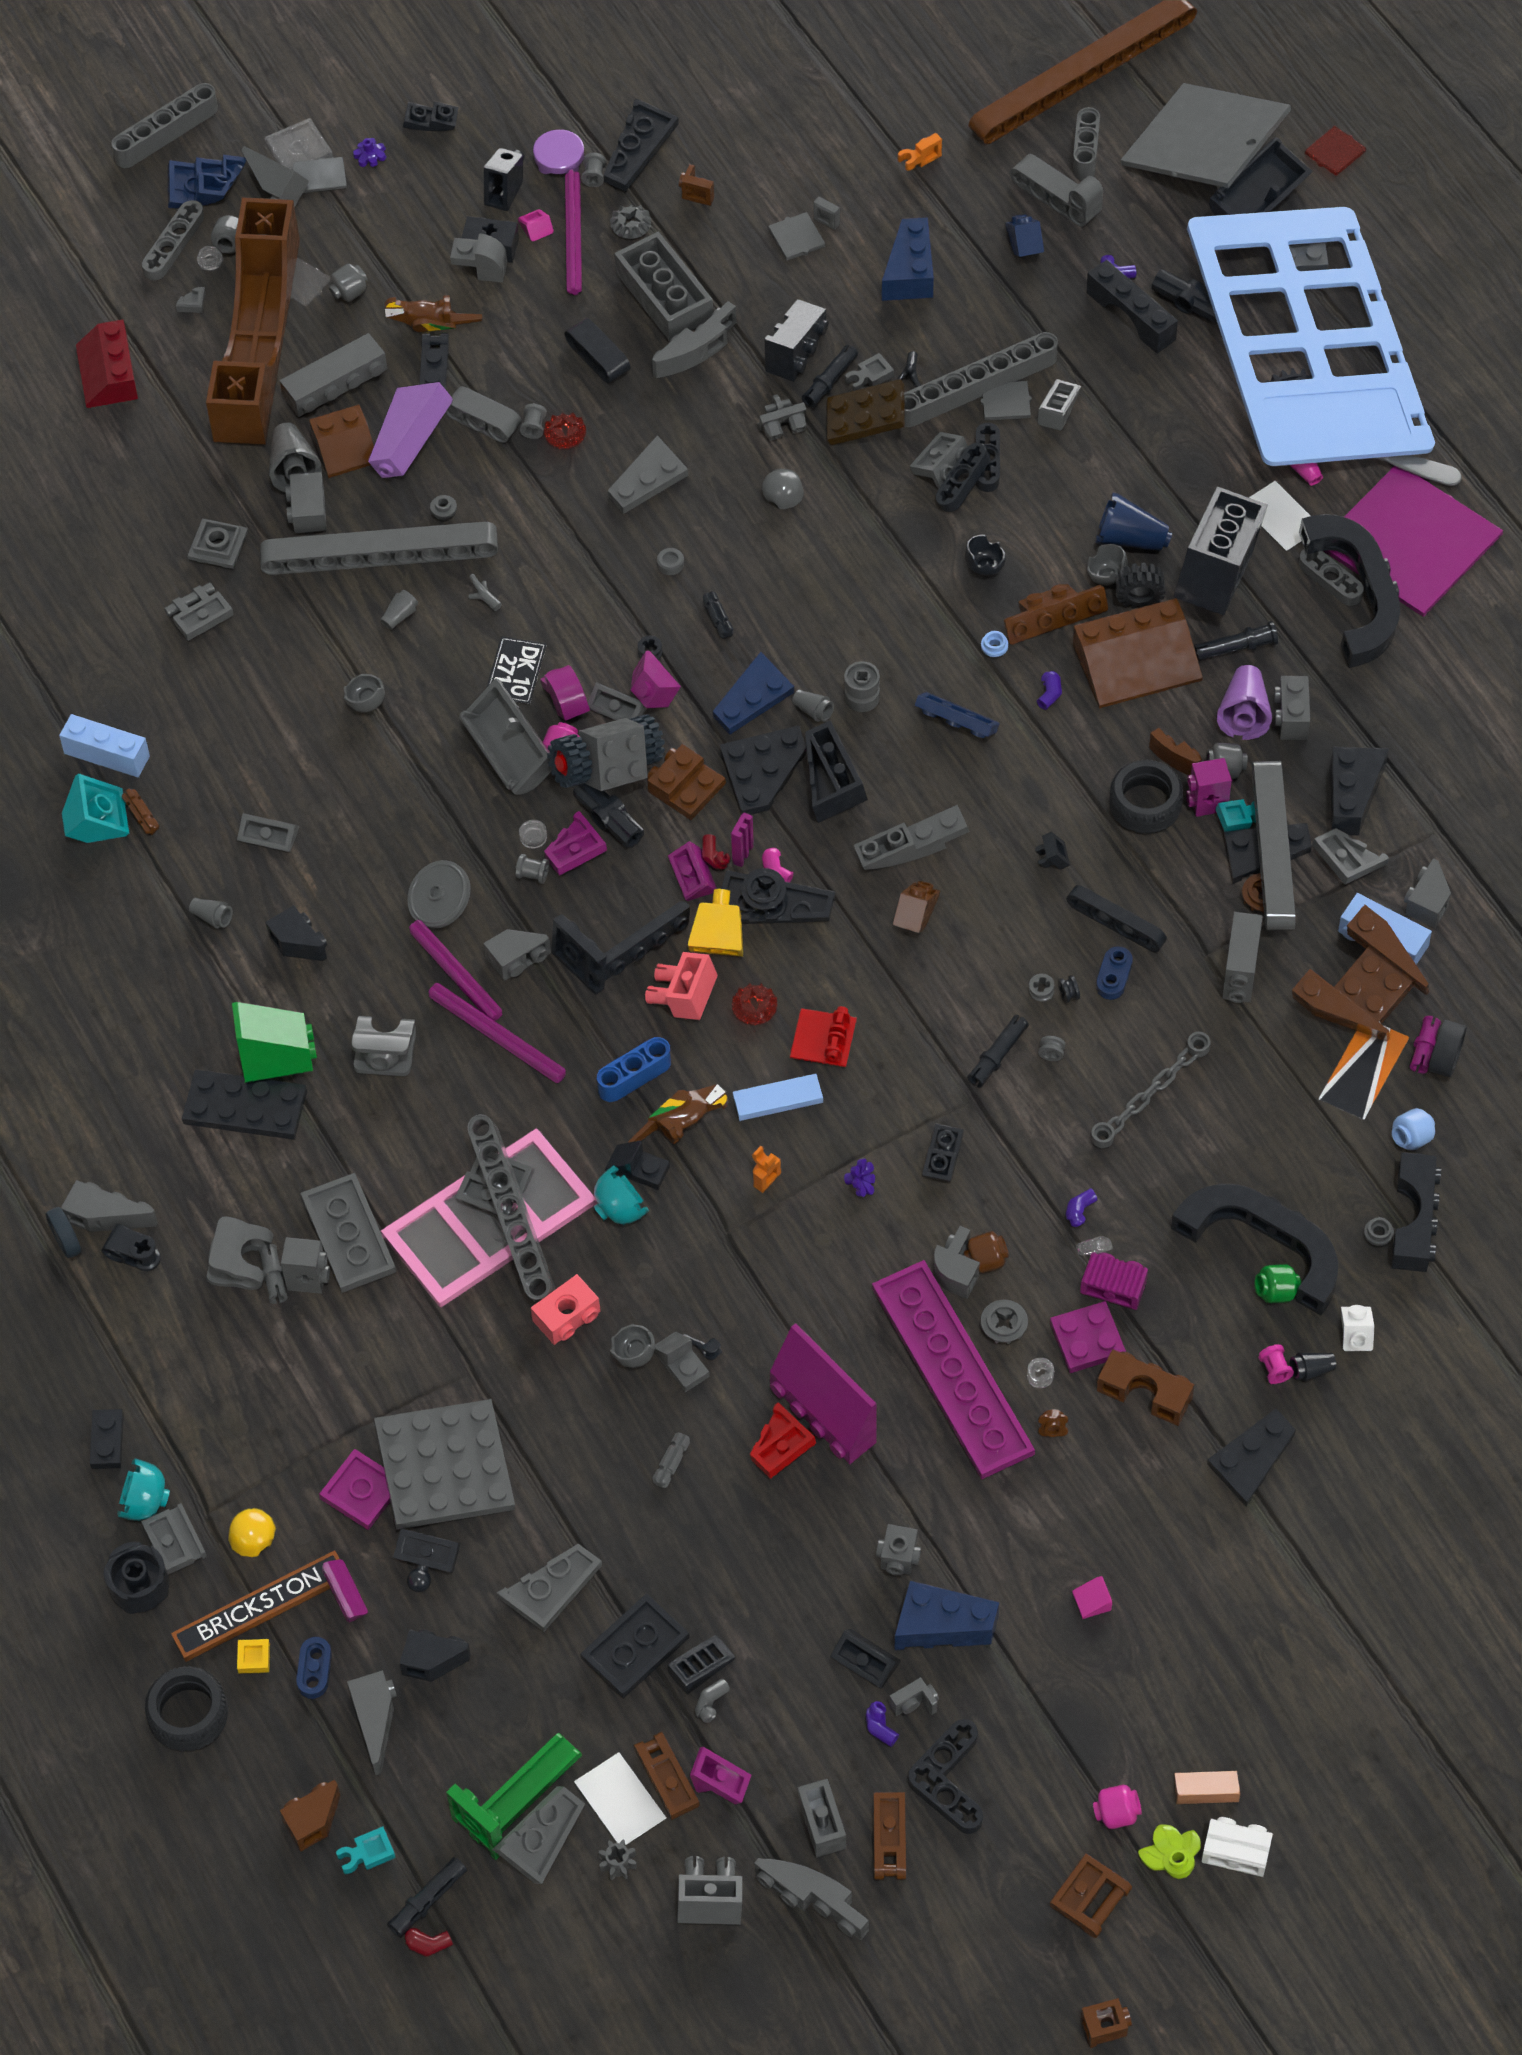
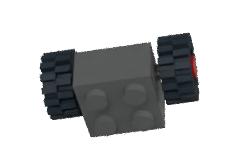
M644 714L630 719L623 718L579 730L580 737L573 734L554 739L550 742L551 745H548L550 752L547 753V758H550V762H548L549 767L552 766L553 769L551 774L552 776L556 775L555 781L557 783L560 782L561 787L565 786V788L585 783L600 791L648 778L647 765L660 762L663 758L662 753H665V748L662 747L665 744V741L661 739V735H663L662 730H658L659 724L658 722L654 723L655 718Z

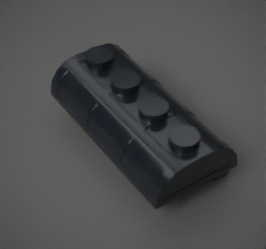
M1274 137L1250 160L1229 188L1220 187L1209 201L1210 209L1215 216L1271 212L1313 171L1289 151L1279 138Z

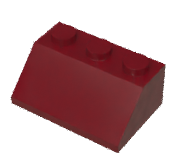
M124 319L97 324L76 344L86 407L91 408L138 399Z

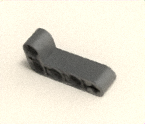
M1033 154L1026 155L1010 170V176L1015 184L1078 226H1085L1102 210L1103 187L1095 177L1087 176L1077 184Z

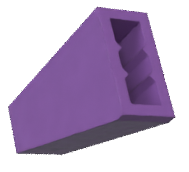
M440 382L397 388L368 461L382 478L405 474L452 403L453 398Z

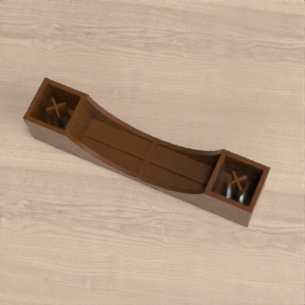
M242 198L235 235L236 281L231 332L223 360L213 361L206 399L214 442L266 444L300 243L293 200Z

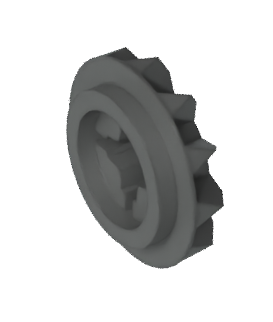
M632 204L629 207L620 205L618 211H613L610 224L613 232L618 236L634 239L648 232L651 227V218L649 211L643 210L641 205L638 207H634ZM632 217H635V221L631 220L629 223L626 224V219H631Z
M994 1301L982 1312L981 1328L985 1332L986 1338L990 1337L996 1344L999 1342L1010 1344L1016 1339L1020 1340L1024 1332L1027 1331V1314L1023 1307L1014 1301ZM1001 1318L1004 1321L1011 1319L1009 1322L1010 1328L1004 1325L998 1327L999 1319Z

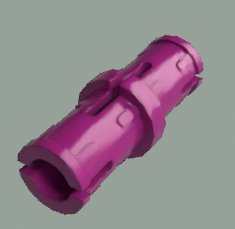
M1425 1016L1423 1018L1420 1034L1415 1039V1052L1410 1063V1069L1414 1072L1417 1065H1420L1418 1073H1426L1428 1071L1431 1054L1433 1053L1435 1040L1441 1025V1021L1438 1018H1435L1434 1024H1431L1433 1016Z

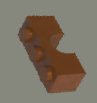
M1112 1349L1098 1377L1097 1392L1124 1403L1132 1390L1137 1388L1147 1389L1155 1396L1152 1402L1151 1415L1179 1426L1193 1398L1195 1384L1182 1375H1172L1163 1371L1156 1364H1146L1139 1361L1128 1352H1118Z

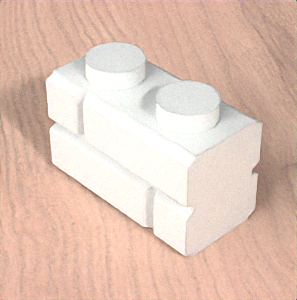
M1219 1817L1218 1820L1211 1819L1202 1863L1264 1877L1273 1833L1267 1832V1829L1260 1825L1252 1824L1248 1827L1236 1825L1234 1820L1226 1817Z

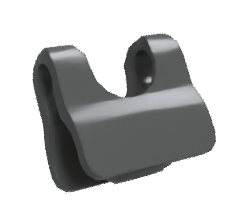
M358 1016L352 1038V1049L356 1051L354 1060L355 1071L365 1074L408 1075L411 1071L416 1040L415 1020L401 1019L399 1026L394 1031L383 1033L373 1028L371 1023L372 1016Z
M221 1217L218 1220L215 1236L212 1239L209 1251L207 1281L217 1286L238 1287L247 1290L261 1288L264 1272L259 1267L247 1263L242 1258V1255L249 1251H258L263 1245H267V1250L270 1249L269 1244H272L273 1233L262 1226L248 1224L232 1217Z

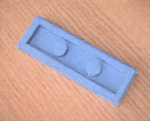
M816 1074L733 1092L739 1121L823 1103V1096Z

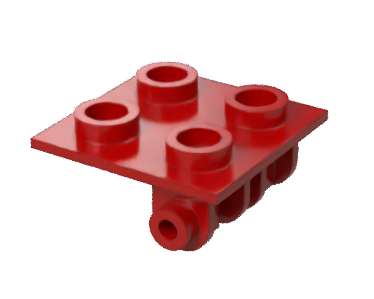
M839 1006L833 1013L801 1008L790 1058L846 1067L857 1017H851L848 1009L843 1006Z

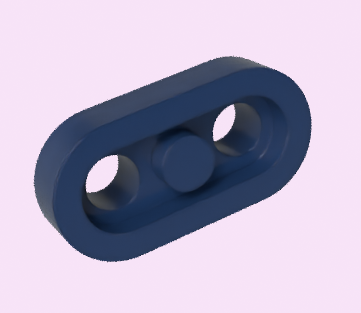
M1113 947L1105 953L1096 985L1098 994L1104 999L1114 1000L1124 993L1133 960L1132 954L1126 948ZM1120 957V958H1122V960H1119V961H1118V960H1115L1114 958ZM1112 980L1115 981V983L1109 984L1106 981Z
M321 1637L307 1639L300 1648L296 1682L299 1692L304 1697L310 1699L322 1696L326 1692L329 1683L332 1652L329 1643ZM314 1653L322 1654L318 1659L311 1658ZM311 1681L318 1682V1685L316 1687H308V1684Z

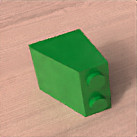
M241 1002L232 1003L236 1039L245 1082L313 1071L312 1059H316L317 1055L315 1043L309 1041H314L312 1024H306L304 1013Z

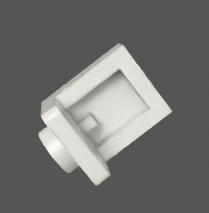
M1361 1305L1341 1307L1343 1350H1373L1374 1322L1371 1307Z

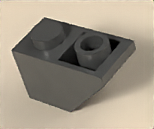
M1433 858L1428 868L1422 867L1417 877L1418 884L1415 888H1409L1404 902L1407 903L1405 915L1436 929L1448 909L1451 892L1439 861Z
M507 929L484 943L485 957L503 981L520 975L525 968L534 963L542 962L551 954L550 940L545 934Z

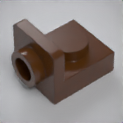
M689 164L686 173L682 172L679 179V187L682 188V199L711 206L714 200V181L695 177V165Z

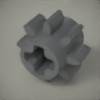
M624 1839L620 1843L614 1844L609 1840L606 1851L599 1850V1858L604 1860L599 1864L600 1871L608 1870L610 1880H613L615 1876H623L626 1880L629 1869L637 1868L636 1861L631 1859L636 1856L635 1848L627 1849ZM618 1857L619 1860L623 1861L618 1863L615 1859L613 1860V1858Z

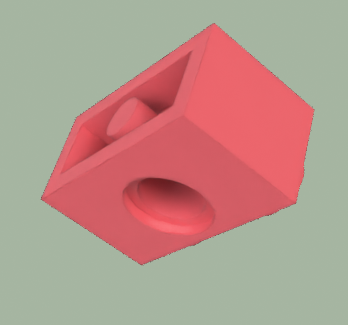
M578 1274L531 1307L532 1321L553 1345L561 1340L569 1339L577 1328L584 1323L592 1322L600 1312L599 1298ZM566 1309L573 1310V1312L570 1314L561 1313L563 1310Z

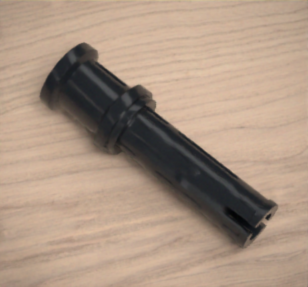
M1269 621L1267 625L1253 629L1246 627L1242 633L1194 644L1196 656H1198V661L1246 648L1253 651L1258 646L1270 643L1276 645L1278 644V635L1273 621Z

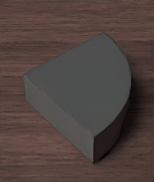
M205 287L194 288L192 292L184 297L181 296L176 304L177 312L203 313L206 295Z

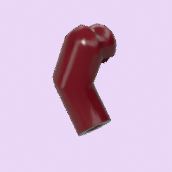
M704 835L702 837V859L714 869H725L730 863V856L728 853L723 855V851H716V837L714 835Z
M411 1928L405 1934L408 1948L423 1956H431L453 1945L447 1930L434 1937L421 1932L417 1928Z

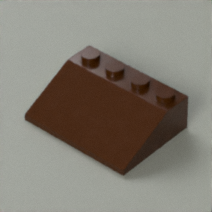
M1177 598L1074 625L1073 646L1099 708L1203 680L1187 621Z

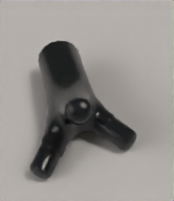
M910 351L907 355L905 369L897 379L903 380L909 375L913 384L919 387L921 385L916 372L918 354Z

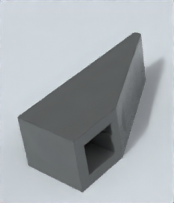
M76 1180L61 1207L71 1225L89 1232L112 1230L116 1224L124 1225L130 1229L156 1227L158 1224L155 1210L149 1204L141 1201L138 1203L133 1202L121 1193L104 1191L98 1185L91 1182L83 1183Z

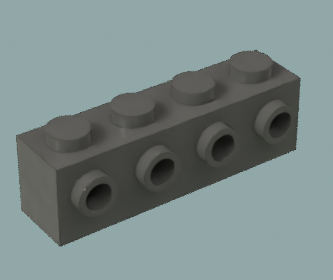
M367 333L279 380L282 397L298 417L312 412L318 406L336 399L346 391L356 388L361 383L386 371L385 352L372 336Z

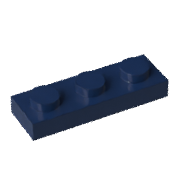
M928 692L918 695L915 706L922 708V713L931 717H937V715L947 719L946 723L954 727L961 728L964 726L971 729L970 733L977 737L986 738V736L997 733L1000 724L997 721Z

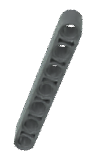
M1049 332L1040 333L905 392V427L916 426L983 396V393L1008 382H1016L1052 366L1057 361V337Z
M1281 761L1252 762V783L1265 929L1291 930L1295 929V904Z
M482 1114L475 1115L470 1119L467 1126L471 1142L524 1290L531 1300L538 1303L556 1290L499 1129L488 1116ZM482 1125H489L487 1134L477 1136V1131ZM490 1152H499L498 1158L494 1162H487V1156ZM502 1177H507V1185L502 1189H497V1181ZM515 1203L518 1205L517 1211L513 1215H506V1208L510 1204ZM527 1230L525 1240L515 1242L517 1232ZM529 1257H536L537 1262L535 1266L526 1269L524 1267L525 1261ZM545 1283L546 1291L542 1295H534L535 1287L538 1284Z

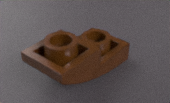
M1160 728L1150 733L1149 749L1172 768L1186 775H1191L1192 764L1202 762L1199 752L1195 748L1191 749L1185 741L1176 746L1173 738L1170 735H1165Z

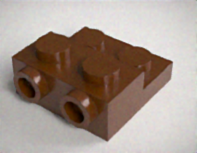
M683 744L678 749L671 748L667 752L660 768L654 766L649 771L647 778L648 792L689 820H692L726 784L725 777L706 766L702 756Z

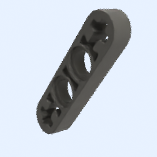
M194 200L187 201L178 209L142 261L143 272L147 279L159 280L171 268L204 220L201 203ZM177 228L186 229V231L180 235L173 233V231ZM165 246L173 247V250L167 253L160 251Z

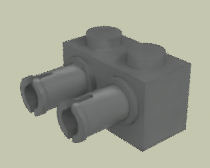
M693 1856L687 1857L684 1861L685 1875H679L678 1923L741 1925L742 1876H735L736 1861L728 1857V1866L725 1868V1857H721L716 1860V1875H704V1859L696 1856V1867H693Z

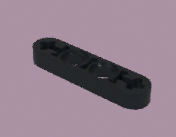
M1074 886L1066 898L1068 904L1076 911L1149 951L1158 952L1167 940L1165 933L1157 926L1083 886Z

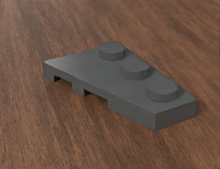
M657 435L610 487L608 497L624 514L687 477L688 469Z
M577 1544L548 1561L545 1567L533 1574L525 1575L520 1578V1582L507 1589L505 1587L497 1592V1598L545 1632L602 1567V1561Z
M557 1786L492 1850L533 1883L542 1884L585 1803L565 1787Z

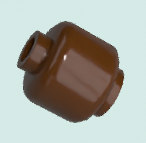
M989 1231L970 1238L968 1250L964 1251V1255L980 1262L979 1273L984 1274L1003 1267L1006 1258L1009 1257V1252L1003 1236H997L995 1232Z

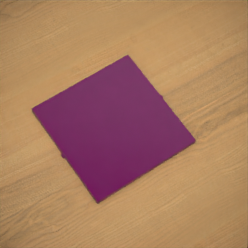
M1396 466L1344 516L1363 526L1375 538L1383 558H1387L1389 561L1391 579L1397 582L1399 602L1422 617L1503 535L1502 529L1464 506L1451 495H1447L1418 475ZM1333 550L1323 551L1358 574L1355 564L1345 554Z

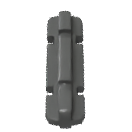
M680 1432L674 1435L671 1441L672 1445H669L659 1464L660 1468L653 1475V1483L661 1488L668 1486L672 1479L670 1478L671 1475H674L683 1457V1452L687 1450L690 1444V1438Z

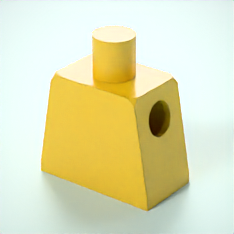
M714 889L712 903L699 904L688 941L690 952L743 956L741 911L739 906L729 905V890Z

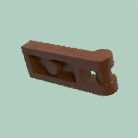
M662 1732L653 1735V1739L646 1743L641 1741L633 1745L639 1760L642 1762L672 1820L700 1806L696 1794ZM659 1750L662 1755L652 1759L650 1754Z
M905 1792L874 1793L875 1880H884V1877L897 1876V1880H906ZM884 1856H896V1864H884Z

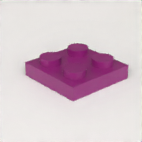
M1106 1301L1050 1318L1051 1328L1069 1373L1106 1363L1112 1349L1118 1352H1126Z
M354 1449L320 1492L319 1498L369 1530L390 1503L384 1467Z

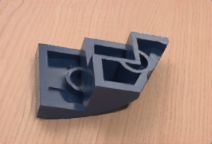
M223 155L220 161L196 157L195 163L169 160L167 166L168 208H180L184 202L191 200L198 201L202 206L222 200L246 164V158Z

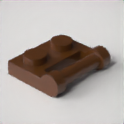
M1085 1854L1051 1900L1050 1907L1080 1926L1089 1936L1097 1938L1102 1931V1924L1120 1899L1129 1894L1132 1890V1885L1088 1854ZM1105 1883H1108L1113 1889L1093 1917L1089 1918L1084 1912Z

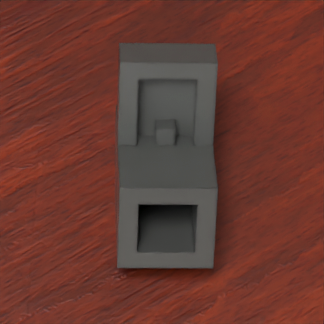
M479 234L478 240L454 238L450 256L452 265L476 267L478 280L504 281L507 254L501 242L485 234Z
M959 1226L956 1234L949 1236L945 1248L939 1245L936 1246L934 1273L941 1287L952 1294L968 1299L979 1278L980 1262L964 1256V1251L968 1249L970 1230Z

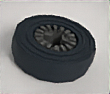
M56 1207L46 1212V1219L64 1255L67 1258H72L80 1254L81 1247L63 1210L60 1207Z

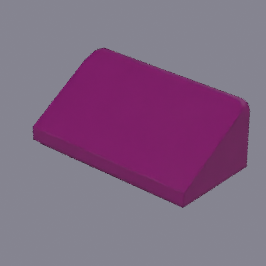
M689 841L668 855L685 900L690 901L712 894L714 889H717L708 865L702 859V851L699 846Z
M339 1559L323 1563L322 1572L346 1621L350 1623L366 1615L368 1610L344 1561Z

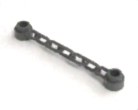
M1203 1032L1192 1033L1188 1037L1187 1047L1177 1056V1062L1170 1068L1163 1069L1152 1080V1085L1145 1092L1136 1094L1127 1103L1126 1110L1119 1117H1113L1107 1123L1100 1122L1094 1125L1091 1132L1092 1143L1099 1148L1111 1146L1114 1142V1136L1123 1129L1124 1122L1132 1114L1140 1113L1149 1104L1150 1097L1157 1090L1165 1089L1175 1079L1176 1073L1183 1066H1188L1197 1058L1208 1054L1211 1043L1209 1036ZM1200 1045V1046H1202L1203 1048H1202V1049H1196V1048H1194V1046ZM1189 1052L1192 1057L1186 1062L1187 1059L1184 1055ZM1166 1073L1169 1079L1161 1086V1081L1158 1080ZM1141 1097V1101L1144 1103L1135 1110L1136 1107L1132 1104ZM1114 1121H1115V1125H1116V1126H1119V1127H1117L1115 1130H1114V1128L1111 1126V1124H1112ZM1105 1136L1107 1137V1139L1101 1140L1098 1137Z

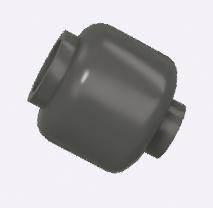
M230 215L222 216L214 224L211 242L222 253H236L237 217Z
M347 263L330 275L331 285L329 290L335 299L341 298L345 302H351L366 291L368 278L360 266L357 264L353 266Z
M1215 743L1212 749L1207 750L1206 761L1225 758L1231 779H1237L1241 771L1247 768V754L1242 753V749L1238 744Z

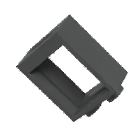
M1234 912L1223 999L1235 1003H1251L1262 915Z

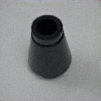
M1298 1352L1296 1356L1290 1358L1289 1362L1290 1367L1294 1371L1292 1377L1295 1380L1305 1382L1335 1370L1336 1359L1334 1354Z

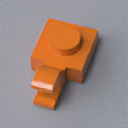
M934 133L927 138L921 139L915 144V150H901L898 153V162L900 163L907 159L908 161L905 162V169L907 171L914 169L916 165L920 167L925 166L942 156V138L937 133Z
M760 1146L752 1154L753 1160L757 1163L753 1169L754 1187L764 1193L781 1174V1161L772 1153L767 1156L763 1151V1147Z

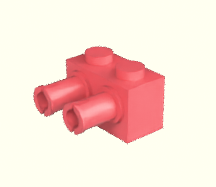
M683 952L678 966L658 963L654 972L655 980L671 983L669 988L648 986V990L645 993L647 1004L668 1005L673 1016L676 1018L700 1020L718 976L708 954Z

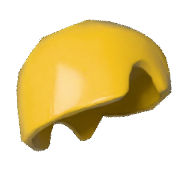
M248 1508L238 1513L233 1518L229 1527L228 1541L232 1550L241 1556L256 1557L264 1548L270 1547L276 1530L272 1517L263 1510Z

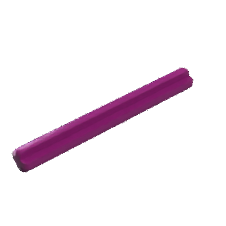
M416 920L409 926L410 933L480 1011L494 1021L501 1018L503 1015L502 1009L421 920Z

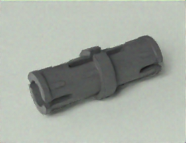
M269 1244L270 1251L268 1254L267 1245H263L258 1251L263 1266V1281L267 1285L269 1302L277 1304L276 1297L278 1293L279 1303L287 1300L288 1296L284 1286V1275L282 1266L279 1263L277 1246Z

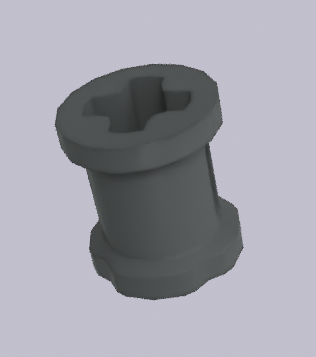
M599 153L586 154L583 159L585 171L582 173V183L589 187L601 186L604 182L602 170L606 165V159Z
M534 403L525 406L523 411L525 419L524 423L520 426V432L524 437L538 439L543 435L542 422L547 413L543 406Z
M521 854L517 861L516 878L527 877L536 879L539 883L544 884L549 871V860L543 859L540 861L527 858L526 854Z

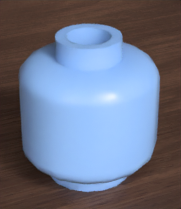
M1411 1109L1393 1121V1140L1404 1149L1416 1150L1434 1138L1435 1122L1431 1115L1422 1109Z

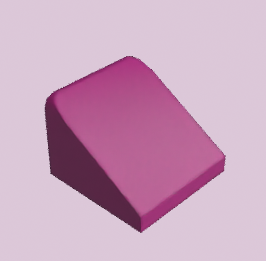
M540 209L518 218L519 224L531 241H536L554 232L549 215Z
M1102 1576L1096 1577L1072 1591L1082 1619L1111 1611L1112 1600Z

